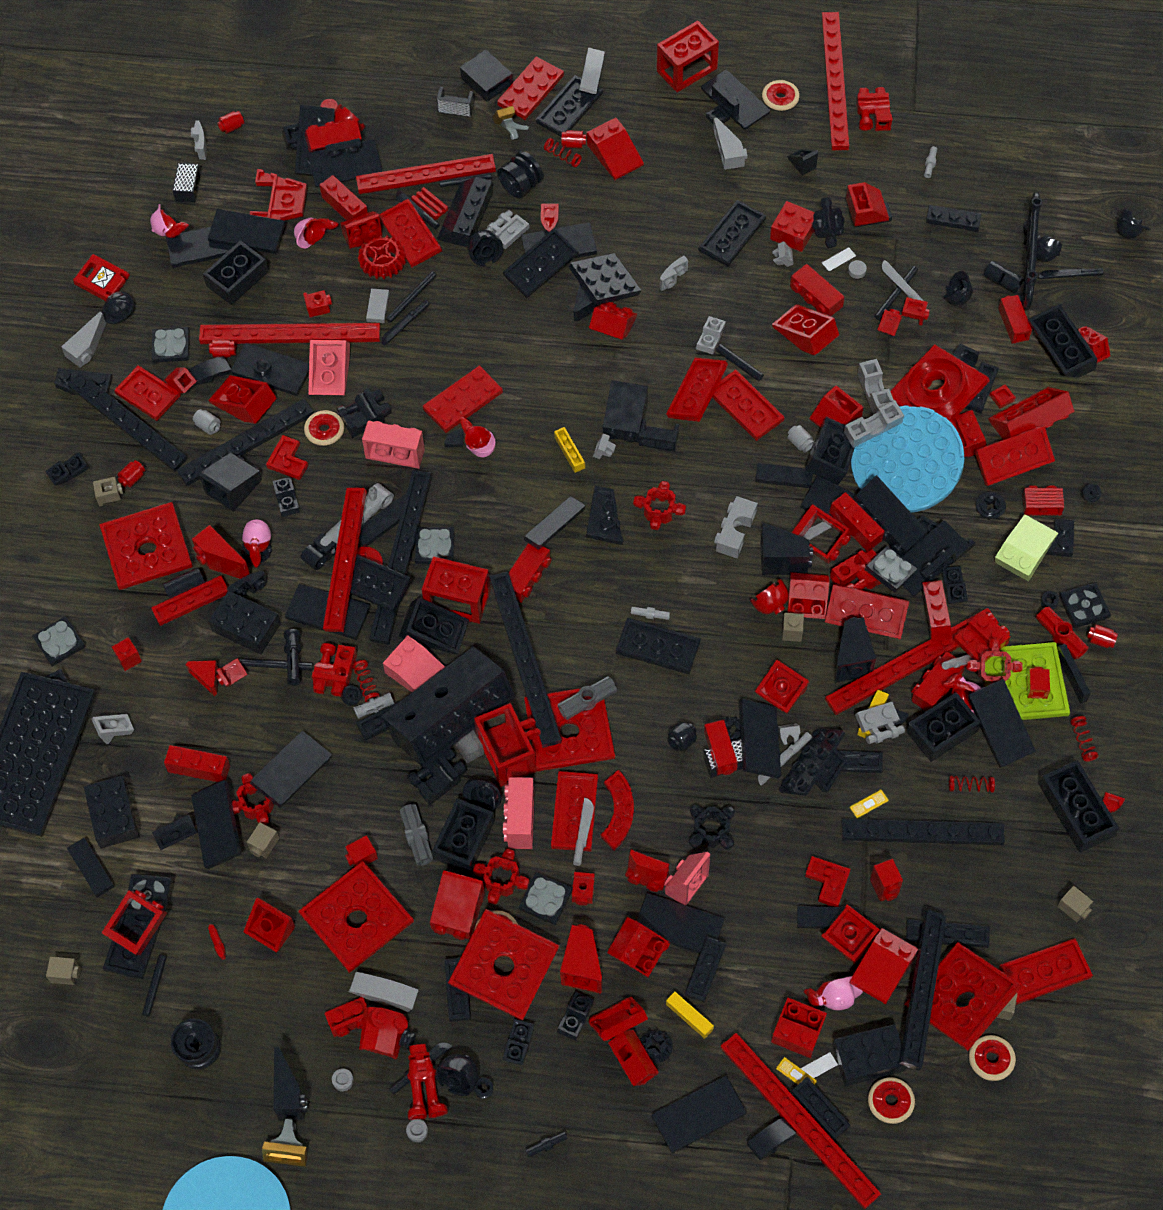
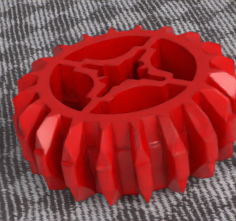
M379 235V238L373 236L371 241L367 239L366 244H362L361 249H359L358 262L360 268L370 278L375 276L376 279L382 277L384 280L386 276L391 278L392 274L397 275L398 271H402L405 265L406 253L404 252L403 245H401L399 240L396 241L394 237L389 239L388 235L385 238H382L381 235Z

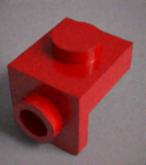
M238 658L216 670L218 672L216 675L221 685L225 684L227 687L248 675Z

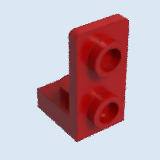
M1087 326L1078 329L1098 358L1097 363L1111 356L1107 337Z

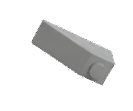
M714 118L713 131L724 170L744 167L745 159H747L746 148L743 149L742 142L718 118Z
M101 312L62 346L65 357L80 368L87 364L94 356L106 322Z

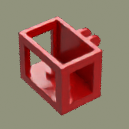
M696 21L657 44V72L676 92H679L717 69L719 41L699 21ZM699 57H702L710 65L683 81V67ZM672 65L674 66L673 79L664 71Z
M434 556L422 587L423 599L432 603L434 596L470 604L472 615L453 610L449 611L478 624L481 622L491 592L488 569ZM482 593H485V594H484V597H483V600H482V603L480 604L481 595H482Z
M511 703L474 718L478 742L500 787L509 784V777L523 778L536 772L535 752L529 740L538 737L541 732L538 728L524 732V730L536 724L534 718L520 722ZM504 714L505 723L484 731V721Z

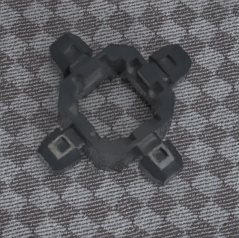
M830 197L821 198L822 210L814 212V221L812 223L817 237H826L825 243L827 248L836 247L837 238H835V235L843 234L845 223L841 209L831 208L832 200Z
M696 804L690 808V814L694 818V834L690 837L688 843L692 848H698L702 845V842L711 848H715L720 843L726 850H730L734 846V841L729 836L730 820L735 815V810L731 806H727L721 811L717 807H708L704 811V809ZM711 818L717 819V822L724 826V829L712 837L700 828V825H703L707 819L710 820Z

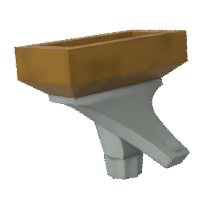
M513 106L497 110L492 117L494 123L504 127L510 134L511 139L515 140L519 138L516 130L527 131L529 127L513 122L512 116L515 110Z
M285 1119L282 1133L278 1138L271 1140V1142H264L262 1147L263 1161L306 1167L307 1150L295 1138L296 1124L292 1119Z

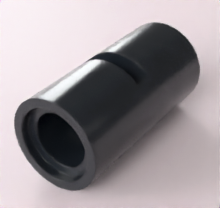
M995 261L988 265L984 273V277L1014 294L1017 293L1024 281L1023 277Z
M195 568L163 583V587L169 599L205 583L199 569Z

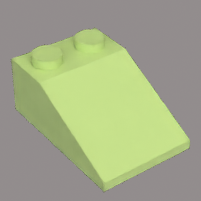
M1024 515L997 553L995 563L1029 581L1058 535V532Z

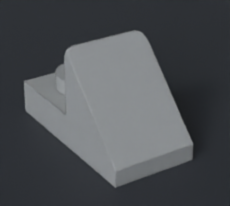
M127 714L92 718L98 735L106 744H109L114 736L130 735L134 731Z

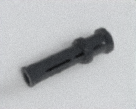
M288 629L284 632V638L286 639L284 652L287 654V683L289 685H298L300 683L299 653L301 652V645L299 644L301 632L297 629Z

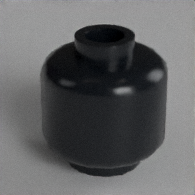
M679 722L668 732L667 741L669 745L676 751L687 750L697 740L696 728L691 723Z

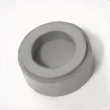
M859 260L851 262L848 269L849 275L856 279L864 277L867 269L866 264Z
M339 1069L334 1072L332 1083L335 1089L347 1091L353 1085L354 1079L349 1070Z
M420 1119L409 1122L406 1128L407 1136L413 1142L423 1141L428 1135L426 1123Z

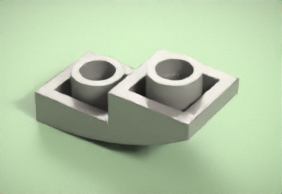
M195 121L194 127L191 128V137L194 138L195 152L198 153L199 159L206 160L207 145L200 122Z
M685 256L677 259L664 271L660 277L661 291L673 287L677 283V276H681L688 271V259Z
M709 316L703 327V333L697 343L696 350L714 354L726 321Z

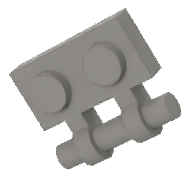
M510 210L501 213L494 223L491 222L486 229L493 231L499 236L504 249L509 247L521 234L529 229V223L517 214L510 218L513 215Z
M893 702L855 714L862 733L867 731L871 733L870 736L866 737L868 744L874 742L877 744L883 742V739H893L898 737L899 734L905 733L903 726H894V723L900 719ZM885 726L886 731L880 732L878 728Z

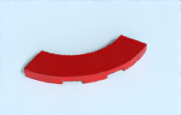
M619 770L604 781V785L613 799L614 814L610 824L601 834V838L614 851L628 835L634 816V801L631 788Z

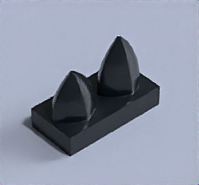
M176 813L173 823L168 825L159 824L156 831L152 832L160 851L197 833L190 816Z

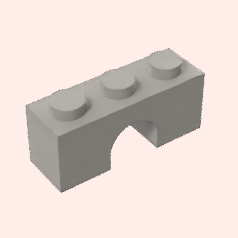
M877 359L859 363L858 378L873 415L880 407L894 401L890 390L884 389L882 382L883 373Z
M894 400L880 407L873 416L867 419L860 417L845 425L844 433L854 448L901 424L904 414Z
M736 496L734 503L730 502L727 510L729 515L727 518L724 517L721 524L723 529L721 533H717L714 541L717 544V552L738 559L744 544L745 534L736 531L735 527L740 525L751 527L757 513L758 503Z

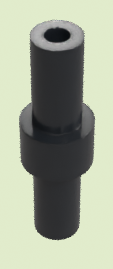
M565 1131L551 1138L545 1137L540 1140V1143L525 1150L528 1157H531L541 1151L547 1152L553 1149L554 1145L568 1138Z

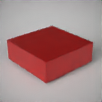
M1006 385L990 392L989 395L1000 409L1016 399Z

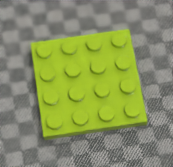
M1056 642L1003 647L1000 651L1007 652L1011 656V663L1012 661L1023 663V670L1014 673L1011 671V677L1005 681L1021 719L1069 716L1070 709ZM993 656L985 663L986 676H1002V673H1004L1003 657ZM1042 667L1050 669V693L1047 699L1027 698V674L1030 668ZM983 681L984 687L988 686L990 681Z

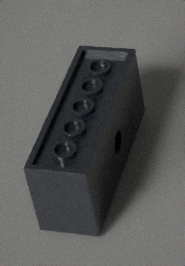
M473 646L385 712L381 717L393 741L424 768L474 730V718L505 706L516 696L504 670Z

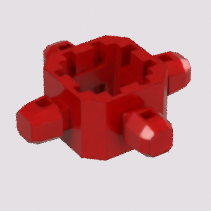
M661 481L658 488L653 487L648 490L646 498L644 496L634 497L633 505L638 508L644 507V516L650 521V528L653 530H658L661 523L667 524L672 521L673 513L682 516L686 512V505L681 503L675 504L676 495L673 491L669 490L670 485L666 481ZM656 498L662 502L668 500V510H664V513L657 509L652 511V508H650L652 500L656 501Z
M990 639L988 647L990 651H983L978 656V662L977 660L966 662V670L974 672L978 670V676L983 681H990V684L1001 679L1007 681L1011 677V671L1014 673L1023 670L1022 662L1012 661L1011 663V656L1007 652L999 651V648H1001L1000 639ZM986 656L1003 657L1004 673H1002V676H986Z
M247 773L242 776L243 785L236 792L239 801H232L233 812L237 814L243 810L246 818L252 820L256 818L258 824L260 822L266 825L269 823L267 814L271 813L274 807L273 802L265 797L264 805H256L254 809H251V807L247 808L244 798H247L246 794L252 795L257 791L250 784V781L253 779L252 775Z
M506 849L502 858L496 856L490 859L487 867L481 863H477L474 866L473 873L483 877L484 885L487 891H489V903L497 904L501 895L507 897L513 894L515 886L522 890L528 889L530 880L524 876L519 877V868L516 862H514L515 853L513 850ZM499 867H502L504 870H511L512 876L507 885L501 886L496 882L491 883L490 879L495 868L499 869Z

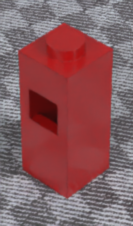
M1019 296L1001 298L998 309L1011 343L1029 340L1032 329Z
M724 720L705 724L704 734L717 775L733 773L737 770L738 762Z
M634 1030L624 1031L608 1042L633 1086L644 1085L659 1073Z

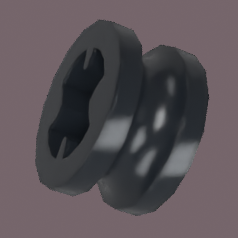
M1053 591L1045 592L1040 601L1043 608L1050 607L1054 610L1059 602L1058 594ZM1047 598H1051L1050 600L1053 599V603L1050 604L1049 601L1046 602Z
M406 1029L400 1038L399 1046H405L406 1050H410L409 1047L414 1044L417 1033H410V1030Z
M480 1078L474 1088L477 1097L487 1099L493 1094V1085L489 1079ZM481 1084H486V1087H490L489 1090L486 1089V1093H482L478 1089V1087H481Z

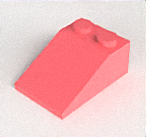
M310 340L308 395H345L350 361L349 342L346 340Z
M408 635L383 662L385 674L411 692L445 668L426 648Z
M710 853L689 855L686 860L682 859L676 868L678 871L674 876L670 875L665 882V894L686 906L709 875Z

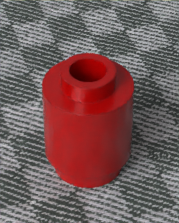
M233 111L220 117L217 124L220 131H224L227 134L240 128L244 124V120L239 111Z
M567 130L562 132V146H566V148H583V145H586V135L583 134V131Z
M213 339L212 343H209V353L213 354L214 358L235 356L236 342L231 341V339Z
M136 460L128 463L117 474L119 477L118 482L124 487H132L143 476L145 468Z
M1097 624L1094 627H1090L1087 638H1090V643L1105 648H1113L1118 633H1115L1114 630Z

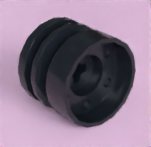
M519 151L511 158L510 162H506L497 170V176L502 186L516 198H522L530 191L531 187H535L544 178L543 171L538 162L525 151Z
M188 1019L181 1022L174 1029L171 1035V1048L173 1053L187 1067L205 1069L218 1059L221 1052V1041L218 1034L205 1021ZM200 1042L202 1045L199 1046V1050H196L195 1047Z

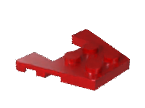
M257 169L256 186H272L268 212L250 211V215L284 221L302 217L306 201L307 184L290 178L283 179L278 177L277 174L264 173V170Z

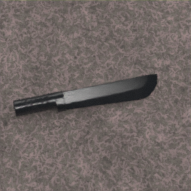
M400 189L397 191L396 198L400 203L409 199L423 221L425 220L434 229L439 228V223L428 213L423 211Z
M1103 268L1045 270L1039 274V279L1103 275L1104 271Z
M424 300L413 311L411 310L409 314L387 331L382 337V344L384 346L388 344L430 305L429 302Z
M439 1043L431 1049L429 1053L432 1063L447 1052L452 1045ZM409 1070L404 1073L405 1076L389 1088L393 1095L410 1082L407 1076Z

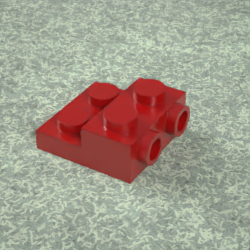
M981 611L969 621L968 626L954 636L953 640L971 658L978 662V656L983 651H990V648H988L990 639H1000V651L1009 643L1011 636L1005 626L1002 625L1000 627L996 623V619L991 613L988 612L986 614L984 611ZM986 656L985 663L993 656Z

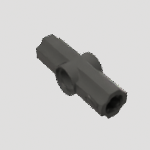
M607 676L591 686L582 687L579 693L559 703L558 708L563 718L568 720L584 710L593 709L596 703L616 693L617 688L613 680ZM585 696H590V697H591L590 700H585V699H583V698H584Z
M406 805L400 809V815L405 826V835L409 847L411 846L416 865L424 866L433 861L424 823L422 824L417 806Z

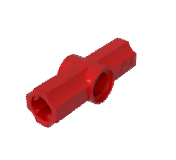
M1045 607L1036 616V619L1052 635V640L1056 644L1067 645L1074 659H1079L1088 651L1086 644L1072 631L1071 624L1063 621L1050 607Z

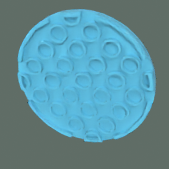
M900 406L904 414L903 422L856 446L852 455L851 465L855 481L860 490L877 475L912 513L933 507L953 491L963 471L964 448L959 433L947 418L929 408Z
M223 1156L204 1161L186 1172L171 1189L163 1210H291L282 1184L270 1170L258 1162L247 1158Z

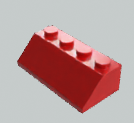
M1047 387L988 419L1004 440L1039 426L1048 428L1054 422L1066 419L1069 414L1075 411L1068 391Z

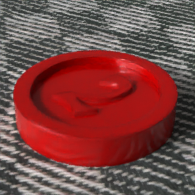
M326 99L321 103V107L336 109L338 104L333 99Z

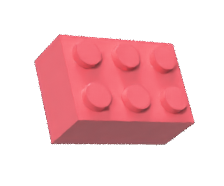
M379 421L367 422L362 438L366 459L420 468L425 451L422 431L416 428H404L396 424H383Z
M509 777V785H505V822H503L504 842H508V849H533V778Z

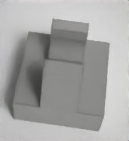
M785 242L778 243V248L773 251L775 257L778 258L773 259L776 265L785 264L787 267L793 265L792 249Z
M602 434L597 442L593 457L598 459L602 455L611 457L616 445L608 441L610 436Z
M797 723L778 726V734L784 745L787 744L788 735L793 737L794 743L799 740L800 726Z

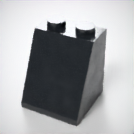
M615 380L611 381L603 422V434L610 436L609 439L639 443L643 418L645 419L648 407V386Z
M229 453L199 474L205 494L233 512L262 481L260 470L257 466L246 463L241 456H235L232 453Z
M762 523L760 540L762 575L808 574V567H812L813 547L809 546V539L767 523Z
M853 617L844 623L834 676L835 683L861 678L874 671L876 656L864 617Z

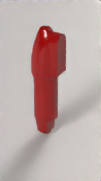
M210 924L208 930L214 944V949L217 955L224 960L226 959L225 947L221 942L217 929L214 925Z

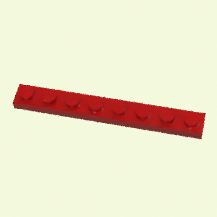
M493 154L360 175L356 176L359 194L463 176L496 172Z
M365 488L346 489L323 625L325 632H344L367 493Z

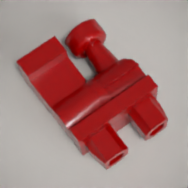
M884 87L876 88L875 93H869L867 88H860L856 102L857 113L862 117L859 121V128L863 131L872 129L873 120L869 118V114H874L875 131L891 130L892 114L890 112L889 93L885 92ZM879 122H887V124L881 126Z
M873 549L867 552L859 551L858 554L831 570L830 579L836 585L862 590L865 587L873 589L876 585H880V581L864 570L877 556L876 552ZM856 577H857L858 580H859V581H858L857 583H855V584L849 583V582H851L852 580H854Z
M329 643L321 644L320 652L323 655L321 661L315 664L314 671L312 672L314 693L324 694L325 688L328 686L332 687V695L341 697L345 687L349 686L353 664L357 659L355 647L338 645L334 664H330V657L335 655L336 647Z

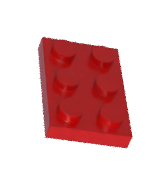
M139 365L114 390L116 395L156 421L181 396L179 391Z

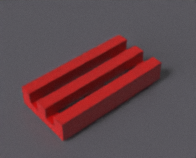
M425 187L421 189V192L418 191L416 196L413 195L411 197V200L434 220H437L448 211V206ZM421 198L424 202L427 203V205H425V204H424L422 201H420L419 199ZM428 206H430L431 208H433V209H434L436 212H438V213L436 214V213H435L433 210H431Z

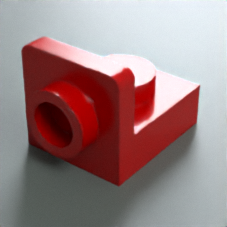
M907 297L902 316L919 319V325L922 326L924 320H928L930 312L927 309L928 302Z
M894 309L885 310L878 331L895 337L899 324L903 319L902 315H899L900 312Z

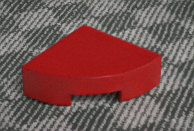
M1107 792L1103 798V802L1110 813L1117 811L1125 801V798Z

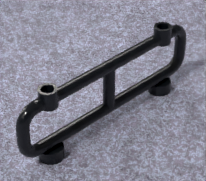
M1034 192L1032 195L1028 220L1023 225V232L1027 234L1024 290L1019 295V299L1024 310H1029L1032 305L1034 286L1038 277L1035 270L1039 211L1042 206L1039 192Z

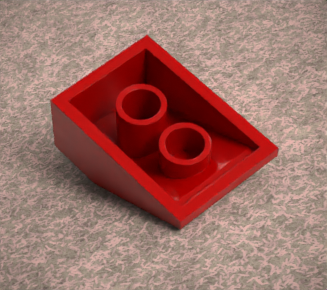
M617 118L587 132V146L614 180L644 165L626 129Z
M797 304L772 324L774 329L799 349L812 355L819 353L839 336L835 318Z
M230 375L208 401L244 422L256 424L277 398L266 382Z
M210 525L192 538L194 543L193 549L197 553L196 558L202 565L206 564L209 569L239 579L250 574L246 561Z
M882 928L849 983L886 1004L912 964L918 948Z

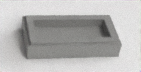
M371 289L366 316L367 322L385 323L389 290Z

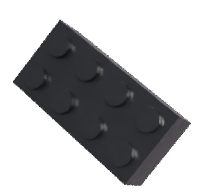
M1078 760L1042 776L1039 786L1079 853L1115 837L1119 827Z

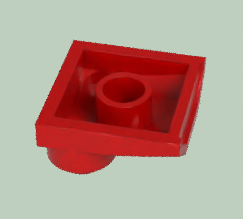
M776 660L755 690V693L781 711L788 713L799 697L805 693L810 682Z
M631 850L625 876L632 884H642L647 889L658 892V890H663L665 882L669 877V863Z
M847 904L843 912L821 937L841 952L846 959L855 963L871 946L880 929Z
M365 1008L359 1049L397 1059L400 1049V1038L408 1027L406 1017L401 1013L384 1008Z

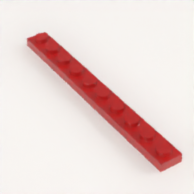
M822 12L831 150H849L839 12Z
M380 323L200 325L199 341L200 344L212 343L213 339H231L236 344L310 343V340L380 342Z
M988 608L983 610L986 614L988 612L991 613ZM978 614L952 627L950 640L932 642L930 639L826 696L825 701L834 714L838 715L876 694L877 690L881 691L934 662L939 655L943 656L946 651L949 653L960 647L953 640L954 636L968 626L969 621Z
M737 1033L720 1046V1049L778 1114L786 1120L796 1134L864 1210L881 1196L877 1188Z

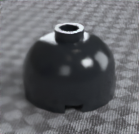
M485 229L475 232L467 244V251L471 260L480 266H487L485 263L492 261V264L501 257L504 248L499 236L493 231Z
M452 1054L446 1057L435 1072L439 1084L442 1087L446 1084L450 1087L449 1092L459 1096L469 1095L479 1080V1071L476 1064L469 1056L462 1054Z

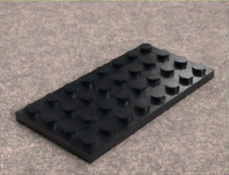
M21 672L0 725V827L39 837L43 836L95 697L96 691L94 689Z

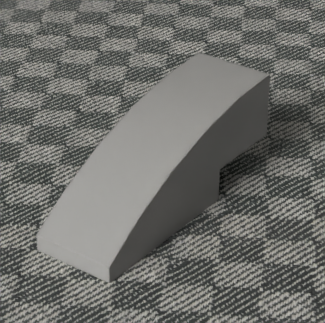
M588 48L579 90L596 94L604 51Z
M355 972L349 992L381 1005H390L409 1012L413 1008L418 989L381 977Z

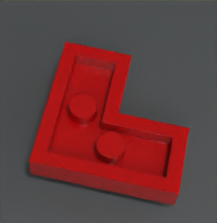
M282 435L266 463L267 468L301 480L308 467V462L293 457L300 446L299 441Z
M812 856L805 877L824 883L818 902L838 907L851 869Z

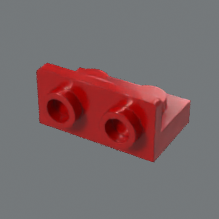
M363 997L324 1013L333 1037L346 1036L355 1028L362 1029L364 1010L367 1008Z

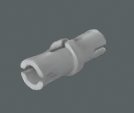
M389 692L381 697L369 699L370 701L353 708L359 719L373 712H379L378 710L394 704V701Z

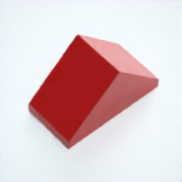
M188 661L185 664L188 672L215 696L218 689V679L216 677L218 666L216 661Z

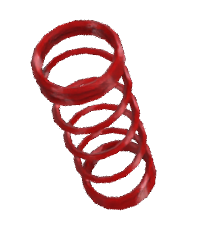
M549 138L545 142L544 150L548 151L552 148L554 139ZM557 142V143L555 144L553 151H548V152H549V153L553 152V154H554V150L558 147L559 142ZM571 150L568 151V153H567V155H566V158H564V159L561 158V153H562L561 151H560V154H558V155H555V154H554V156H559V155H560V159H561V160L566 159V162H567V157L570 155ZM576 153L572 162H570L574 168L580 164L581 155Z
M360 660L353 664L355 674H357L356 670H363L368 666L366 660ZM366 670V671L362 672L361 674H357V675H359V676H360V675H367V674H369L371 671H370V670ZM364 680L363 682H361V685H362L363 683L371 682L372 680H370V681ZM360 685V688L364 690V692L366 690H372L375 688L373 687L375 685H372L367 687L366 689H363ZM363 692L365 702H368L369 698L380 697L379 693H371L365 696Z
M1078 716L1071 720V725L1076 726L1074 733L1079 734L1076 738L1077 741H1079L1078 737L1081 734L1090 732V730L1082 733L1075 732L1078 726L1087 724L1085 716ZM1090 738V739H1087V740H1085V741H1079V742H1082L1081 744H1083L1084 742H1089V741H1092L1093 739ZM1081 744L1079 745V748H1080L1081 750H1085L1084 752H1086L1087 750H1093V749L1096 748L1095 746H1093V747H1090V748H1088V749H1082V748L1080 747ZM1090 752L1084 756L1082 753L1084 761H1092L1099 756L1097 752Z
M957 776L949 777L950 792L954 791L955 778H957L960 792L962 791V785L965 778L967 779L969 792L971 791V786L974 778L977 782L978 792H980V787L983 778L986 782L987 792H989V788L991 793H994L995 790L994 777L989 778L988 784L986 778L982 777L980 785H978L977 778L973 777L971 780V784L969 786L968 778L965 776L962 780L961 787L959 778Z

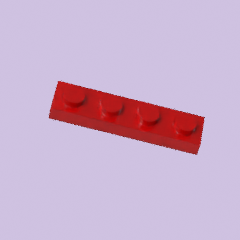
M218 576L153 606L151 609L161 626L224 597L227 594V586L222 576Z

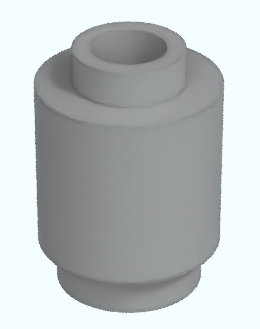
M200 409L194 414L193 421L195 425L209 435L216 433L220 429V420L207 410Z
M801 425L793 426L788 431V439L799 451L806 453L813 447L815 443L813 437Z

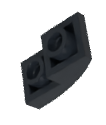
M221 356L202 362L188 371L197 381L195 385L212 382L213 377L230 374L231 368L225 357Z
M78 452L64 463L58 461L45 472L53 484L57 486L79 476L90 467Z
M291 477L273 481L281 516L300 513Z
M961 566L947 567L941 574L948 604L968 602Z
M263 571L249 574L227 588V592H233L241 597L248 590L254 594L265 587L267 583L266 575Z
M575 991L557 1029V1033L576 1041L590 1013L594 999Z
M514 1019L503 1056L504 1061L519 1065L524 1064L535 1024Z
M782 1117L748 1141L747 1145L758 1159L762 1160L775 1153L779 1146L793 1139L796 1132Z

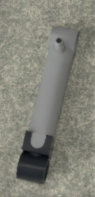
M380 483L375 484L369 489L365 499L361 526L380 509L389 506L394 498V495ZM341 520L326 534L322 532L313 541L314 545L311 544L303 550L301 559L314 570H319L327 560L329 561L335 556Z

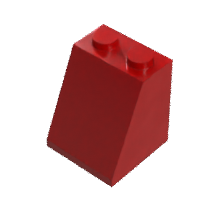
M443 870L430 920L431 929L437 934L445 935L447 933L459 940H470L485 897L483 881Z
M572 925L560 970L561 985L601 994L602 975L593 931L586 925Z

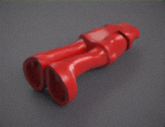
M426 1044L410 1046V1055L408 1056L409 1073L407 1076L412 1088L413 1106L408 1110V1119L422 1120L427 1117L421 1082H425L429 1118L447 1114V1106L440 1103L437 1097L435 1085L436 1070L433 1068Z

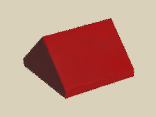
M256 898L243 932L273 951L278 952L295 926L291 917L260 898Z

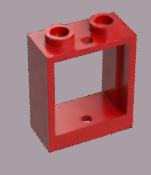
M812 504L792 533L803 537L817 518L842 533L827 555L809 543V546L813 547V554L829 564L832 560L835 561L840 554V548L848 544L851 539V532L848 527Z
M137 889L135 892L128 890L102 931V934L135 955H141L167 912L162 910L164 906L154 900L151 903L146 900L147 895ZM132 899L155 913L137 943L114 929Z

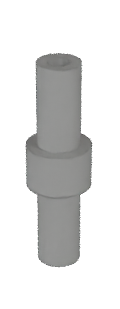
M934 146L930 148L929 156L926 158L924 173L926 178L931 177L932 170L936 165L937 148Z
M632 607L631 614L646 616L647 619L660 618L669 620L670 612L658 611L651 607H647V609Z

